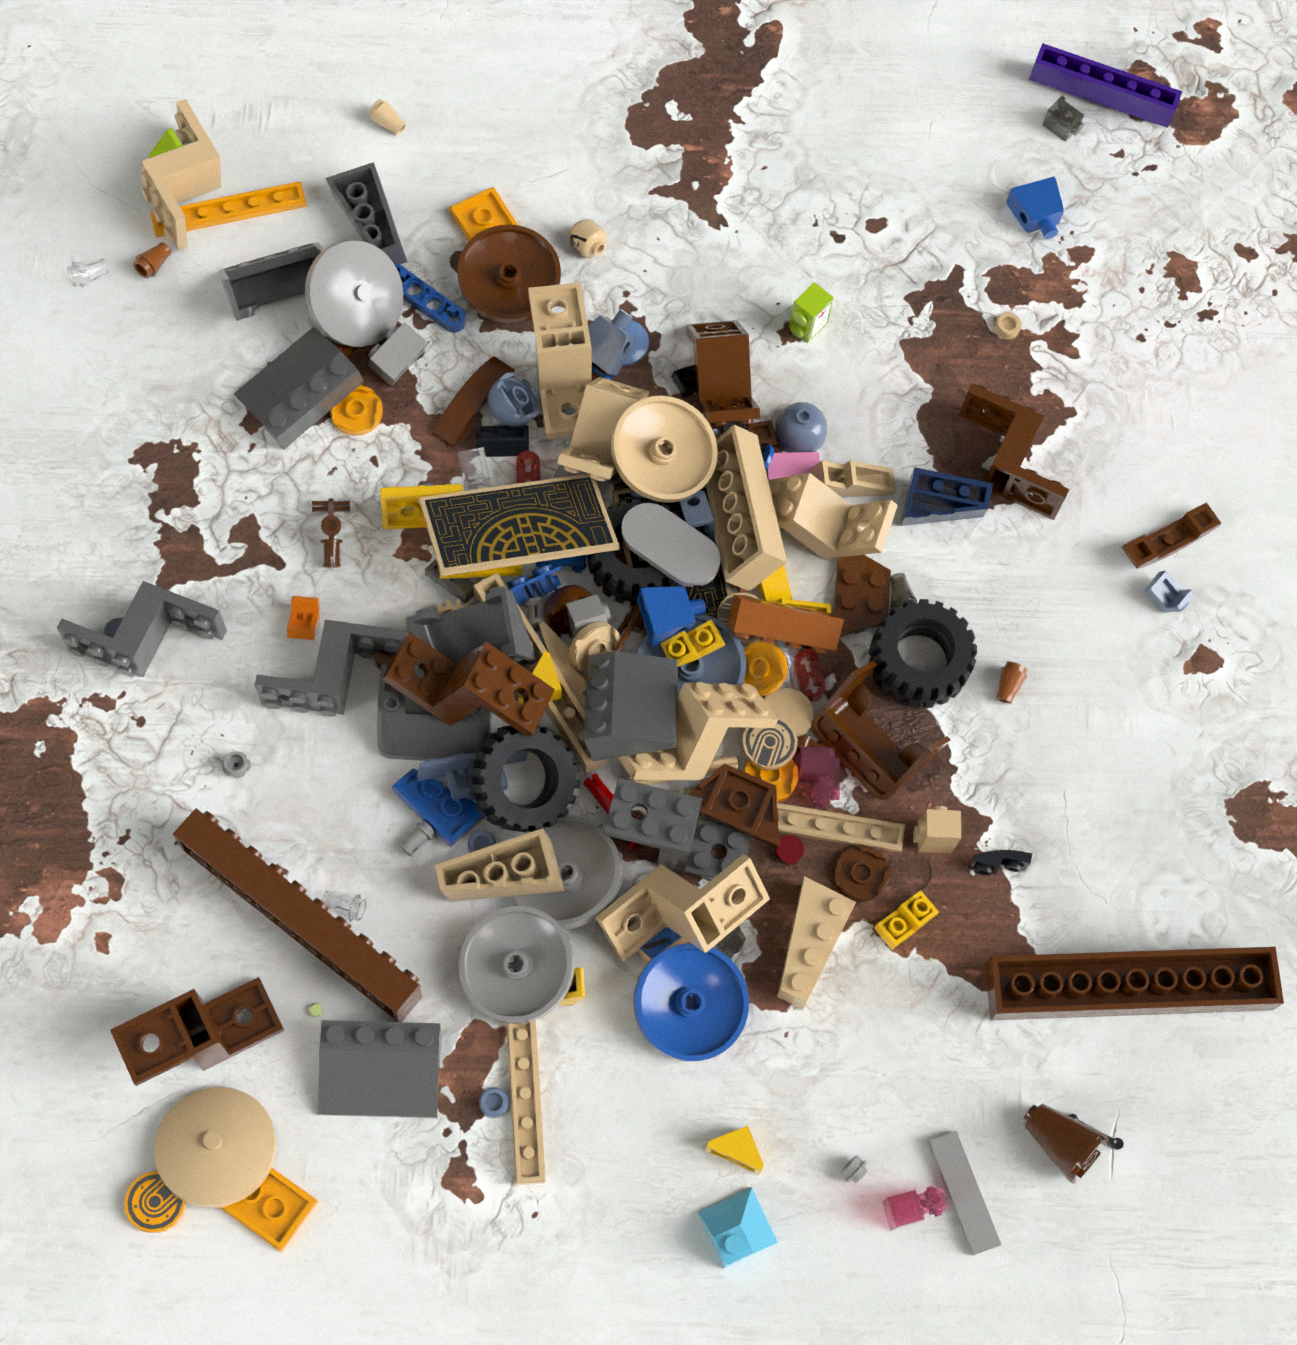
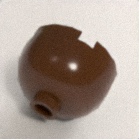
M563 586L551 593L546 600L544 609L545 619L548 626L558 637H561L560 634H569L571 638L566 604L593 596L591 592L582 586Z

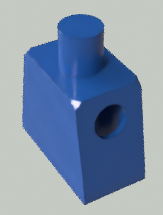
M1055 176L1010 189L1006 204L1025 232L1030 233L1041 230L1045 239L1053 238L1058 234L1056 225L1060 223L1064 207Z
M682 586L641 588L637 598L651 647L661 644L682 631L688 633L694 626V616L706 614V605L703 598L689 600L686 589Z

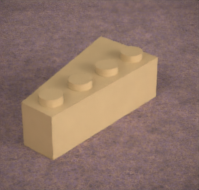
M543 828L435 864L440 890L450 902L565 891L551 839Z
M805 876L800 886L777 994L778 998L802 1010L856 903Z

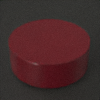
M793 835L782 837L778 849L775 848L777 859L786 865L798 863L804 853L802 841Z

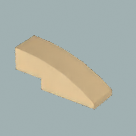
M822 460L810 469L813 476L839 496H881L896 493L893 468L852 460L845 464Z

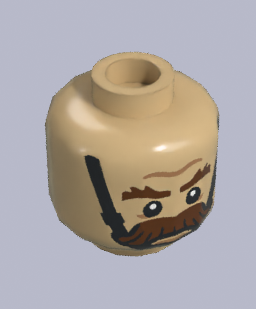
M590 219L581 220L572 226L569 242L582 256L591 258L603 253L606 248L607 234L594 221Z

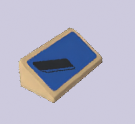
M666 926L640 947L637 952L645 964H647L660 952L676 945L685 944L688 941Z

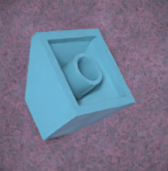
M752 1187L698 1212L723 1269L778 1243Z

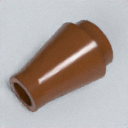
M160 242L157 246L136 256V261L133 262L136 272L146 279L150 276L154 277L165 260L171 255V250L165 243Z
M1010 661L1006 662L1005 667H1001L997 700L1012 704L1013 698L1027 678L1025 674L1027 671L1026 667Z

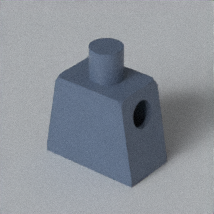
M622 309L618 311L613 320L607 316L599 315L588 326L592 348V362L609 375L615 376L619 374L635 340V337L625 330L633 317Z
M700 490L695 495L678 501L679 516L682 520L693 528L699 527L696 530L715 543L714 519L705 492Z

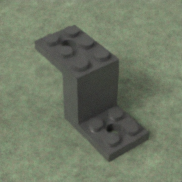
M142 581L113 638L65 619H61L57 626L62 641L66 643L69 652L79 657L84 655L92 657L93 661L104 667H108L109 664L115 666L121 673L133 677L134 674L144 677L172 621L182 629L187 630L189 627L195 629L201 636L208 639L215 637L223 640L227 632L219 610Z
M325 620L313 682L257 674L255 687L261 704L271 709L289 707L300 713H307L309 710L319 711L320 714L330 717L336 716V714L344 715L355 654L368 659H372L376 652L394 657L404 637L408 634V630Z
M622 778L617 780L604 830V835L659 848L657 867L662 864L671 871L710 881L742 854L747 856L751 837L727 826L699 819L698 815L702 798ZM635 807H643L647 811V816L642 820H637L632 817L631 810ZM720 846L726 851V856L720 860L712 857L710 850L713 847Z

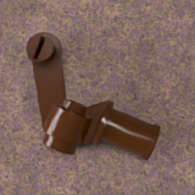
M328 498V501H312V506H322L312 507V512H328V516L323 518L321 522L322 532L329 536V539L321 540L324 548L323 567L331 568V557H333V567L339 568L341 567L340 543H343V540L334 539V536L340 533L342 526L339 518L334 516V511L350 512V500L334 501V498Z

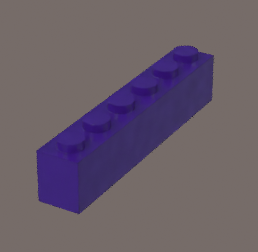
M1044 43L1041 45L1029 78L1031 81L1166 128L1169 127L1183 92Z

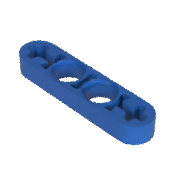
M394 263L403 283V299L449 332L456 333L464 329L466 316L462 308L403 266ZM412 286H417L421 289V292L414 296L408 294L407 290ZM436 300L441 303V306L436 310H431L427 307V304L430 301ZM449 316H450L451 318H456V317H458V318H459V321L457 322V321L454 320V321L450 322Z

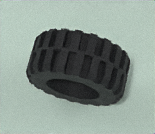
M640 498L632 499V503L627 504L624 500L617 503V508L609 507L606 509L618 543L624 541L621 527L626 513L631 508L646 503L640 502ZM648 499L647 503L656 504V501ZM665 504L661 505L670 511V507ZM676 512L673 513L674 515L682 519ZM614 551L588 554V567L590 574H593L594 583L597 587L602 586V592L606 596L614 595L615 601L621 604L624 601L631 602L630 606L638 605L637 598L641 588L680 586V584L654 566L641 569L623 564L615 556Z
M920 599L915 604L914 600L905 601L902 608L900 605H896L890 610L889 614H885L875 630L868 653L871 656L869 663L875 661L878 664L873 669L875 672L872 677L876 684H883L881 690L886 695L892 693L895 696L894 701L900 704L902 700L909 702L908 706L917 708L918 704H923L924 708H933L935 702L939 705L945 704L950 697L954 698L960 693L976 663L975 656L977 654V645L973 643L975 640L974 632L971 629H966L969 623L964 617L959 619L956 616L957 610L952 607L949 610L944 608V603L936 601L935 604H930L928 599ZM914 635L931 638L943 649L947 659L946 666L935 672L917 671L903 661L898 651V643L902 639Z
M538 725L534 734L526 737L512 726H503L498 728L497 732L489 733L484 737L485 742L476 746L473 751L476 753L474 759H470L468 767L472 768L471 776H466L467 784H471L472 791L468 793L470 799L476 801L477 806L475 808L477 811L485 815L488 822L498 825L502 829L526 833L542 829L543 827H552L557 824V818H564L569 813L567 806L574 804L577 796L573 795L574 788H580V780H575V773L580 772L579 763H573L572 758L576 755L572 748L565 746L567 741L561 735H555L554 730ZM519 751L534 753L542 762L545 770V784L542 792L533 802L525 805L510 801L505 795L501 784V773L504 764L511 755Z

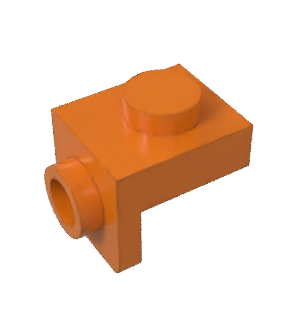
M292 596L287 638L315 640L320 620L318 598Z

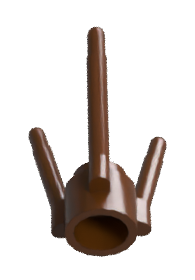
M634 604L630 612L626 613L623 622L617 629L619 635L623 631L624 633L615 648L616 651L622 649L631 631L641 633L642 630H645L644 637L647 634L637 604Z

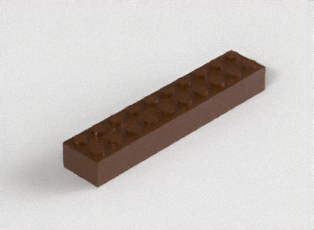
M195 808L173 833L181 850L395 1021L402 1022L422 998L421 985L418 983L419 978L408 969L402 972L395 965L397 961L387 952L383 951L381 954L377 952L373 947L374 943L362 933L357 936L350 929L352 927L350 923L343 917L338 915L334 918L328 912L329 907L320 899H310L306 894L307 890L295 880L290 883L284 877V871L276 864L271 863L267 865L262 859L263 855L251 845L246 848L240 842L241 838L230 828H227L226 831L223 830L218 824L219 820L207 810L203 814Z
M1276 946L991 956L985 963L990 1021L1271 1011L1284 1004Z

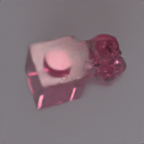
M801 747L798 754V782L816 783L810 795V800L816 807H826L831 801L839 800L840 784L834 783V775L839 774L840 767L839 757H835V748Z
M930 1186L922 1194L917 1195L916 1190L887 1197L883 1200L882 1204L890 1230L893 1231L918 1224L925 1220L924 1215L926 1214L935 1215V1217L942 1216L946 1212L945 1210L949 1209V1204L946 1202L947 1198L944 1196V1188H933V1186Z

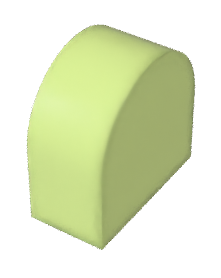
M319 1003L308 1008L313 1017L321 1016L322 1008Z

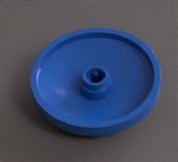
M686 943L660 952L646 964L635 986L633 1007L641 1033L656 1050L680 1061H702L723 1053L738 1039L748 1017L749 994L742 973L728 956L713 947L704 953L692 943Z

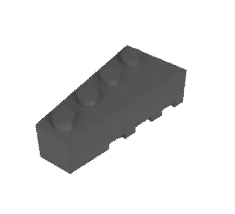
M374 162L325 178L332 195L363 241L381 249L393 263L399 265L406 263L407 259Z

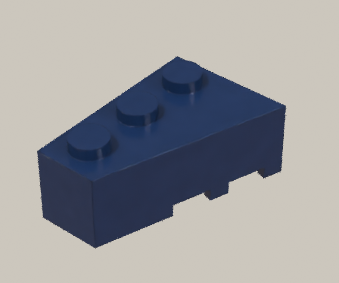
M914 467L909 480L901 526L984 517L989 508L993 483Z

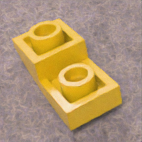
M709 620L688 633L685 631L678 633L660 645L666 657L676 659L679 667L725 646V643L715 623Z
M919 891L900 905L897 910L880 921L874 929L893 950L934 918L939 911L924 893Z

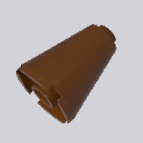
M1034 1104L1024 1116V1119L1027 1120L1025 1128L1072 1184L1076 1183V1175L1081 1179L1100 1156L1101 1152L1097 1150L1098 1146L1101 1143L1106 1146L1109 1137L1104 1133L1045 1104H1041L1038 1107Z

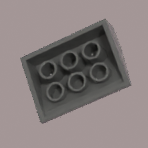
M312 327L237 390L234 395L277 443L285 449L359 387L364 380L350 360L315 327Z
M616 650L588 656L584 742L593 761L676 748L678 662L676 659Z
M322 1020L319 1049L318 1115L437 1118L442 1036L440 1023Z

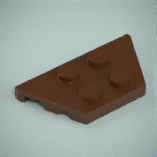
M866 555L837 558L833 614L844 619L840 638L852 633L864 632L869 627H878L883 616L888 614L891 570Z
M723 764L712 776L705 778L694 790L687 794L702 798L699 815L778 849L780 837L776 785L730 765Z

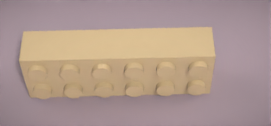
M733 425L716 439L718 449L717 463L714 473L705 486L714 519V528L725 580L728 583L751 591L787 563L758 436L739 426Z

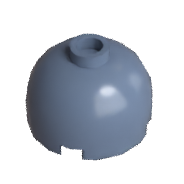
M515 373L504 374L491 386L488 395V404L492 416L502 424L510 427L523 426L540 413V410L537 411L540 399L535 389L526 379L520 381L515 378L517 375Z
M796 402L788 405L781 411L775 424L777 442L788 453L816 452L823 446L827 435V420L823 412L815 405L807 402Z

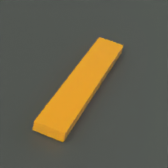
M301 181L179 207L185 215L187 232L307 207ZM150 212L156 238L166 236L164 233L165 226L162 222L158 223L153 212Z

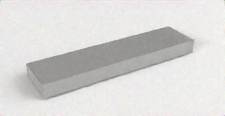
M957 1131L929 1140V1147L972 1256L1000 1246V1239Z

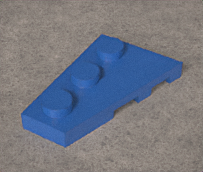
M412 768L392 785V791L423 821L427 822L435 833L450 847L486 817L475 808L477 803L469 799V797L453 800L450 789L443 786L442 782L434 778L418 781V770Z

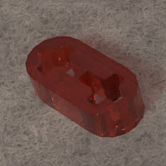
M523 451L518 455L516 460L517 483H525L526 480H531V482L541 480L540 459L535 452ZM525 460H531V472H526Z
M803 649L796 654L793 667L800 692L807 696L810 702L820 700L826 688L825 680L817 654L810 649ZM803 658H806L808 662L812 661L809 668L810 672H807L805 664H800ZM811 678L815 687L819 686L816 693H813L811 689H806Z

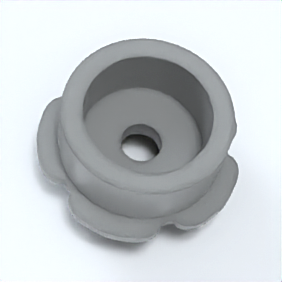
M231 752L223 760V771L227 776L241 778L245 775L246 771H249L251 766L250 760L246 758L247 756L243 752ZM239 763V766L234 767V764Z
M857 1155L851 1159L841 1170V1173L846 1177L845 1182L853 1180L857 1183L868 1171L865 1168L867 1161H862Z

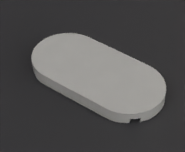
M653 503L639 504L631 508L624 516L621 528L625 545L678 584L686 587H693V585L702 586L708 584L717 575L720 566V553L715 543L663 506Z

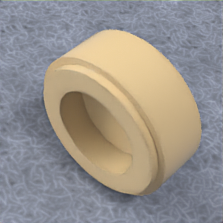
M1009 312L999 315L994 326L996 334L1003 339L1015 338L1021 329V320L1017 315Z

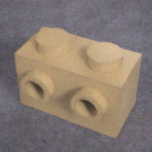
M933 806L927 809L923 817L919 818L918 826H914L913 841L918 843V852L951 854L961 840V811L947 810L944 806Z

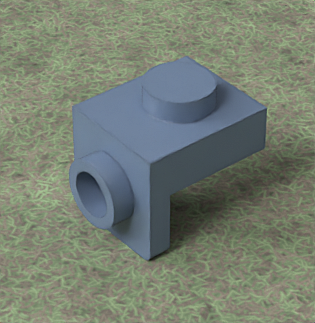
M1160 571L1144 589L1163 613L1184 610L1189 604V599L1194 595L1191 589L1182 590L1167 571Z

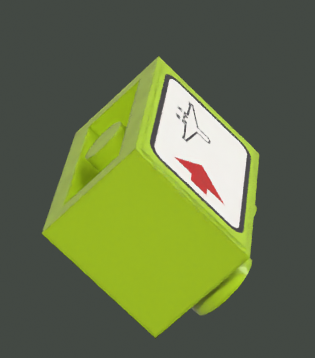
M813 282L794 301L788 328L797 338H802L808 343L828 324L834 297L817 283Z

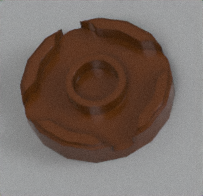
M863 845L854 846V848L843 851L836 860L833 869L834 884L843 896L857 902L872 901L880 896L888 885L890 875L889 867L883 855L872 847Z

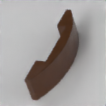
M495 356L486 361L467 380L449 403L435 425L432 434L454 448L468 431L471 420L488 401L491 386L504 374L515 373V369Z
M1206 502L1185 513L1181 519L1148 536L1144 534L1123 545L1122 549L1136 569L1143 568L1191 545L1219 527L1222 523Z

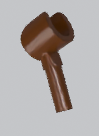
M801 735L798 738L797 753L806 755L809 748L831 752L824 744L813 741L808 735Z

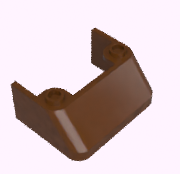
M872 661L850 674L812 720V730L820 741L875 798L887 800L927 767L951 739L946 736L927 749L921 744L913 743L901 751L865 713L871 706L872 695L862 682L878 665L875 661Z

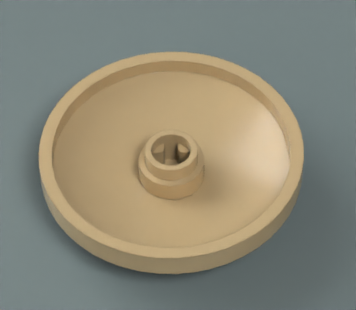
M652 396L634 403L619 418L611 437V454L618 474L633 491L653 501L678 502L695 495L707 484L716 467L718 449L710 424L696 408L674 397Z
M226 1087L203 1089L180 1100L162 1120L154 1143L155 1165L166 1187L182 1201L203 1208H219L232 1205L252 1194L268 1176L276 1155L275 1129L264 1107L247 1093Z

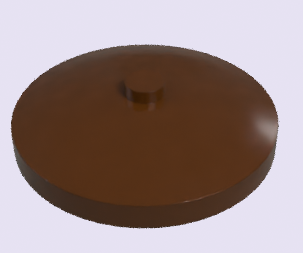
M498 225L481 231L464 247L458 262V284L466 302L478 314L501 323H519L532 319L528 288L559 285L561 282L560 261L552 245L539 233L519 225Z

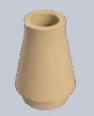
M379 99L369 110L368 115L372 117L373 122L394 132L396 135H399L406 127V123L388 101L384 102Z

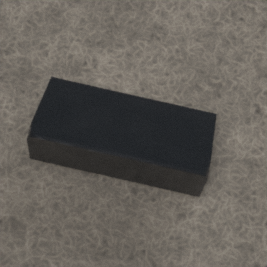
M477 426V457L529 456V426Z

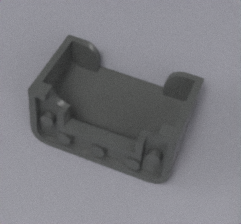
M500 586L490 589V593L485 595V601L443 614L432 612V609H421L416 611V615L406 618L408 633H412L455 664L486 641L522 667L536 662L534 649L513 592L506 589V587ZM414 665L415 674L418 677L424 678L423 669Z

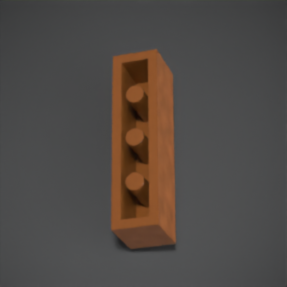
M734 595L727 627L734 632V636L750 639V635L759 636V640L775 644L776 640L786 641L785 645L800 649L802 645L811 646L810 649L812 651L826 653L827 649L837 650L844 619L833 613Z

